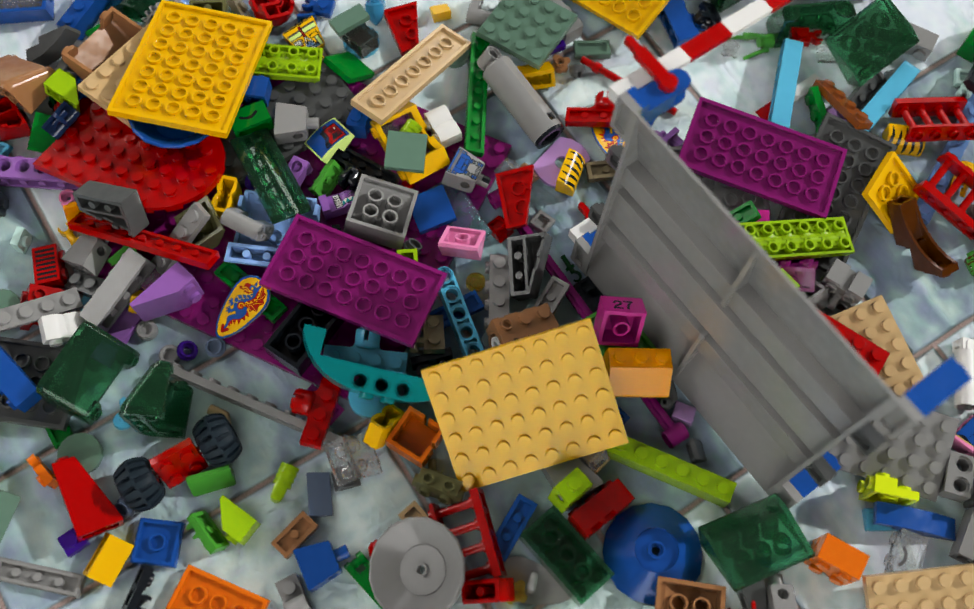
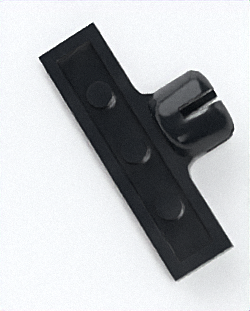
M348 147L345 151L338 148L331 158L335 159L344 168L338 175V184L343 190L347 189L350 185L351 187L348 190L356 192L361 174L398 184L400 181V177L396 173L384 169L383 166Z

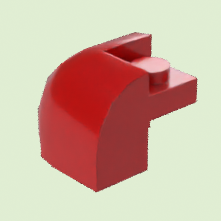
M249 0V5L256 18L272 21L273 27H276L289 20L292 16L295 2L294 0Z

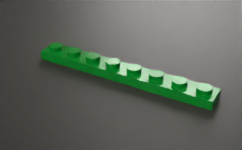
M472 31L470 36V42L472 43L469 53L464 149L472 155L482 158L485 146L487 83L482 77L484 71L477 65V60L489 46V42L478 37L477 32Z

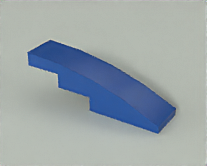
M881 501L874 502L873 524L892 527L894 530L910 532L912 535L956 541L954 518L903 505Z

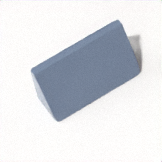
M330 472L306 473L309 516L311 519L333 516Z

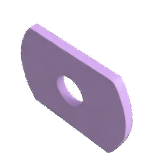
M559 137L533 164L534 171L543 183L555 188L556 180L561 168L555 165V161L558 158L565 159L568 149L571 148L583 156L586 164V162H590V156L586 149L572 139Z

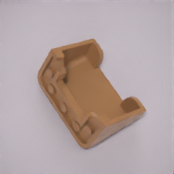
M112 6L107 11L105 10L101 13L99 17L100 27L78 48L75 45L64 47L61 52L62 60L84 80L143 27Z
M16 55L0 57V95L7 97L15 105L19 103L26 113L32 114L48 96L45 93L43 83L55 70L48 65L45 67L21 59Z

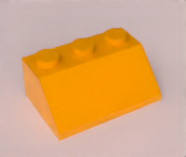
M608 347L603 355V360L615 397H669L673 372L670 349Z

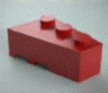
M7 97L1 98L0 141L29 137L31 130L16 105Z
M618 478L613 482L611 479L600 487L602 491L598 494L592 493L584 500L585 504L580 508L578 506L568 513L569 518L566 523L582 543L635 499Z

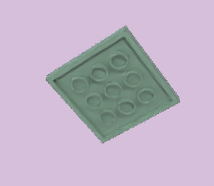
M501 0L477 30V36L539 70L576 22L578 15L551 0Z

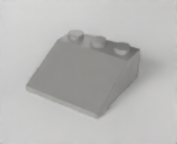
M361 174L343 232L392 249H402L419 191Z

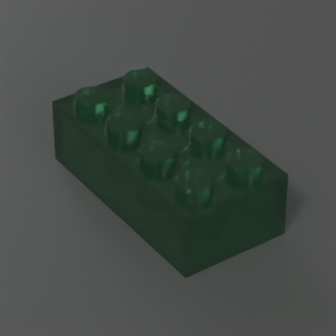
M554 505L520 534L519 539L578 607L587 601L615 574Z

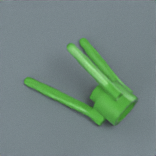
M743 33V35H735L731 38L736 40H756L757 47L761 48V50L744 56L743 60L762 53H768L769 48H773L775 45V37L772 33Z

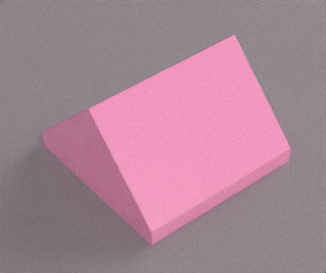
M447 225L438 242L439 250L444 256L481 261L486 231Z

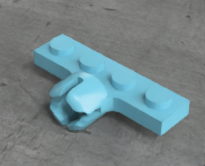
M359 327L356 329L353 346L324 344L323 356L406 374L409 353L382 350L380 348L381 335L369 331L368 336V330Z

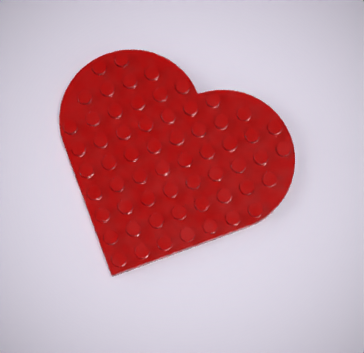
M93 102L33 165L37 170L78 187L91 180L136 189L140 195L145 213H154L159 210L171 212L183 209V205L192 201L197 202L208 195L220 182L225 171V159L227 158L221 139L215 136H208L198 144L181 149L159 148L145 143L133 133L130 127L116 117L109 116L105 109Z

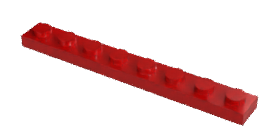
M79 212L67 223L70 230L209 270L220 258L219 251L147 230H142L133 238L128 235L129 231L121 227L116 229L112 227L113 223L105 219L100 221L84 212Z

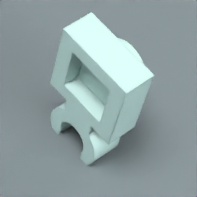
M956 68L953 72V87L958 88L955 96L958 97L964 93L967 100L972 96V92L963 83L970 71L968 69Z

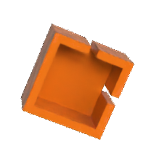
M409 406L385 441L388 448L422 469L433 455V449L436 450L442 442L443 437L436 421L431 418L427 421L425 414Z
M826 533L813 540L803 563L808 565L812 572L817 574L825 573L832 583L842 586L860 580L870 556L837 537Z

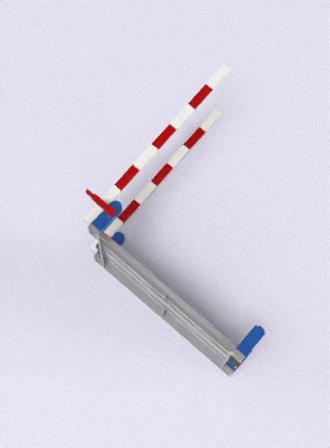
M755 0L659 59H656L645 46H641L631 35L625 37L624 45L633 53V58L642 67L610 85L607 97L615 105L610 126L625 142V145L620 144L617 146L614 144L608 149L605 161L616 172L605 204L603 202L600 204L596 202L589 209L583 202L579 203L578 209L585 216V220L571 228L568 236L574 242L570 258L582 273L591 279L604 296L642 298L647 312L643 332L656 348L671 350L672 380L778 508L785 512L818 486L821 487L837 475L836 472L842 467L838 464L837 458L828 451L843 439L850 436L865 456H868L886 442L883 435H880L876 427L869 422L870 419H873L888 437L893 440L920 422L973 378L951 356L905 393L897 397L648 124L684 100L685 90L689 87L691 78L681 68L793 1ZM815 73L797 84L794 104L807 95L810 87H813L812 85L815 80H821ZM771 102L751 115L768 120Z

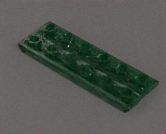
M268 128L229 140L272 225L295 217L296 214L301 215L311 211L308 200Z

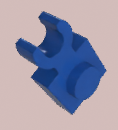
M305 0V3L309 4H302V9L306 12L313 10L316 16L331 19L336 3L335 0Z

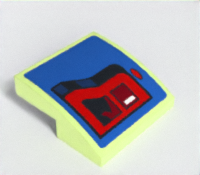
M332 118L321 125L320 129L315 130L304 144L321 161L327 164L338 148L345 151L355 135L336 118Z

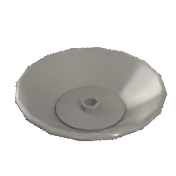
M407 517L392 524L377 539L370 556L369 582L374 598L383 609H450L457 601L465 582V558L458 539L444 524L429 517ZM422 566H424L425 572L423 574L420 572V568Z

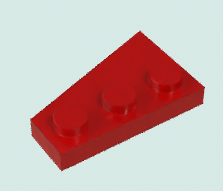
M417 1L384 10L383 16L401 56H404L419 43Z
M533 164L495 174L507 231L527 227L534 174Z

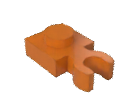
M32 454L26 459L38 474L36 479L43 487L49 486L53 489L58 487L54 473L46 467L38 456L36 457Z

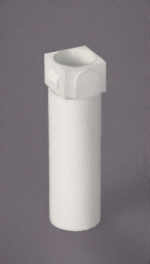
M962 337L952 342V353L954 354V359L966 369V372L973 379L954 393V408L974 410V339Z

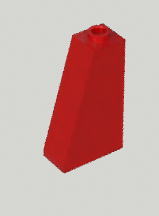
M64 456L51 464L78 542L124 525L122 515L75 456Z

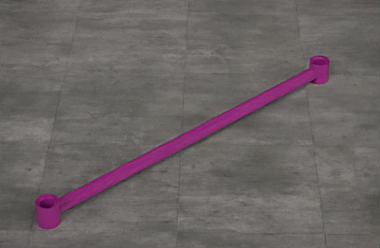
M496 189L487 195L491 206L495 210L498 208L502 209L499 190ZM528 225L527 227L517 229L520 235L533 234ZM549 254L545 269L551 277L553 275L570 284V289L565 295L582 319L593 314ZM640 397L664 431L661 433V437L669 448L673 449L690 437L687 428L680 421L674 424L656 398Z

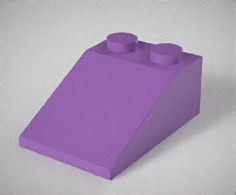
M177 261L129 305L146 322L190 307L201 299L204 291L195 277Z

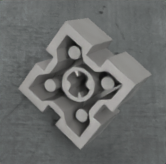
M836 259L819 281L820 284L828 288L829 302L826 305L827 308L833 310L836 306L837 309L844 311L855 306L862 300L874 279L860 271L856 273L850 269V265Z

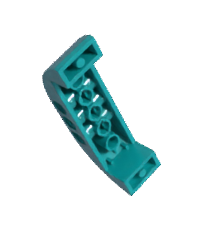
M304 325L302 336L307 354L314 367L334 385L344 390L358 393V398L371 400L376 397L380 398V403L389 405L395 404V402L421 403L430 401L423 378L321 355L327 329ZM355 376H359L363 379V385L361 387L355 385ZM376 381H381L383 383V391H378L376 389ZM398 385L404 388L403 396L397 393Z

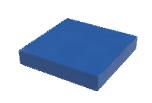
M443 184L418 194L412 215L421 235L457 220Z
M140 518L130 563L176 568L186 523Z

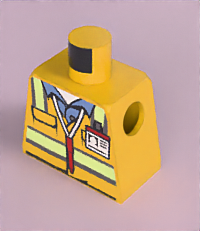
M312 15L282 34L283 39L291 46L325 47V42Z

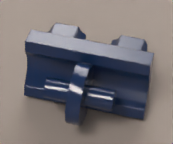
M63 101L41 128L58 140L80 117L81 113Z

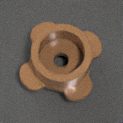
M554 55L553 63L551 64L556 73L567 72L570 58Z

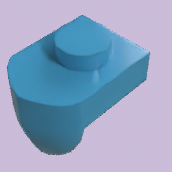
M367 0L365 3L366 12L370 15V21L375 26L383 18L386 6L385 0Z

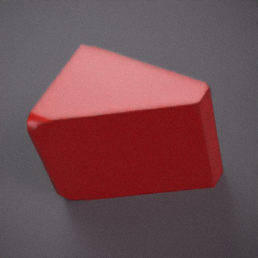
M500 215L484 226L499 243H502L514 233V230L507 231L505 220Z

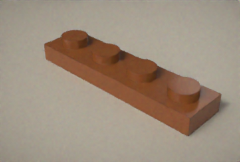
M828 79L815 80L812 86H818L821 95L855 129L869 130L873 123L868 119V115L860 111L854 102L848 100L845 97L846 94L838 90L832 81Z

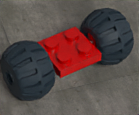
M213 413L202 417L192 430L198 445L197 447L189 437L150 460L145 457H134L120 464L114 472L113 480L126 505L135 512L153 509L165 496V487L162 480L171 489L184 482L187 476L200 473L208 468V463L214 467L233 463L242 452V444L228 419L221 413Z

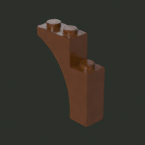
M900 195L887 202L896 245L910 249L915 270L940 278L948 277L951 273L959 270L958 262L948 256L928 232L921 217L916 197Z

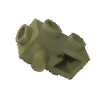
M429 459L428 469L422 467L420 473H416L412 480V486L416 487V491L420 495L436 498L445 505L462 502L465 491L461 490L463 486L462 481L443 475V472L437 470L436 459Z

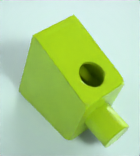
M576 467L552 489L547 498L563 514L593 487V483Z

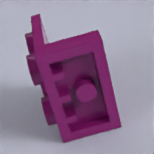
M814 258L775 262L780 269L783 268L800 285L799 289L801 292L815 291V276L819 261H814Z

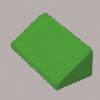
M229 465L186 477V482L195 497L236 485L234 470Z

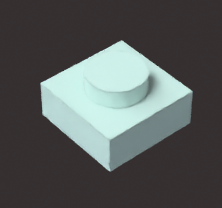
M17 226L10 245L17 252L25 254L27 248L32 243V235L24 227Z

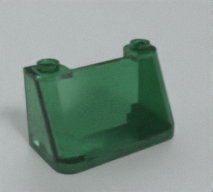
M846 0L787 5L768 17L766 28L768 34L772 33L775 37L773 48L781 47L783 39L788 38V31H790L791 27H807L809 30L820 29L822 36L828 34L832 37V42H841L856 16V11L853 4Z
M84 321L41 378L36 392L48 404L92 426L102 415L100 400L122 368L129 369L134 367L138 363L140 354L98 326Z
M158 360L157 363H153L120 406L119 416L142 435L185 439L194 390L185 381L177 380L175 383L169 381L170 375L174 373V367L168 361Z

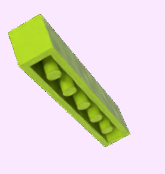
M628 436L629 443L607 449L605 452L611 460L723 508L731 502L737 484Z

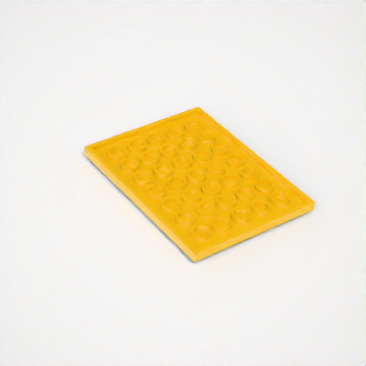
M161 0L106 109L108 115L227 139L273 28L272 21Z
M590 317L430 366L420 371L456 478L463 482L461 490L465 492L476 487L480 488L629 443Z

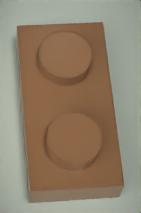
M302 511L271 544L288 560L294 554L293 550L298 549L319 526Z

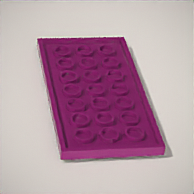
M700 96L678 157L695 174L815 218H827L848 149Z
M296 214L260 279L259 285L413 349L447 279V273Z

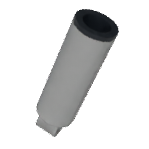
M488 46L477 60V65L484 71L483 79L537 149L548 146L561 135L564 126L508 56H502L501 52L495 47Z

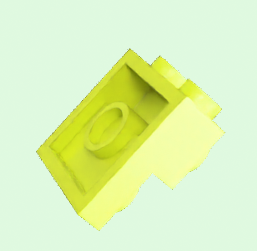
M879 472L873 476L867 475L864 481L859 480L857 483L859 500L871 503L881 501L909 506L919 501L920 492L912 491V488L907 486H898V479L890 477V474Z

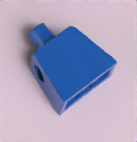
M330 541L293 550L307 588L311 593L340 575L343 571L339 562L351 557L346 545L334 550Z

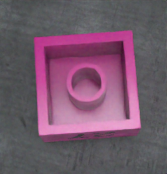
M600 296L593 326L599 345L638 347L647 315L642 298Z

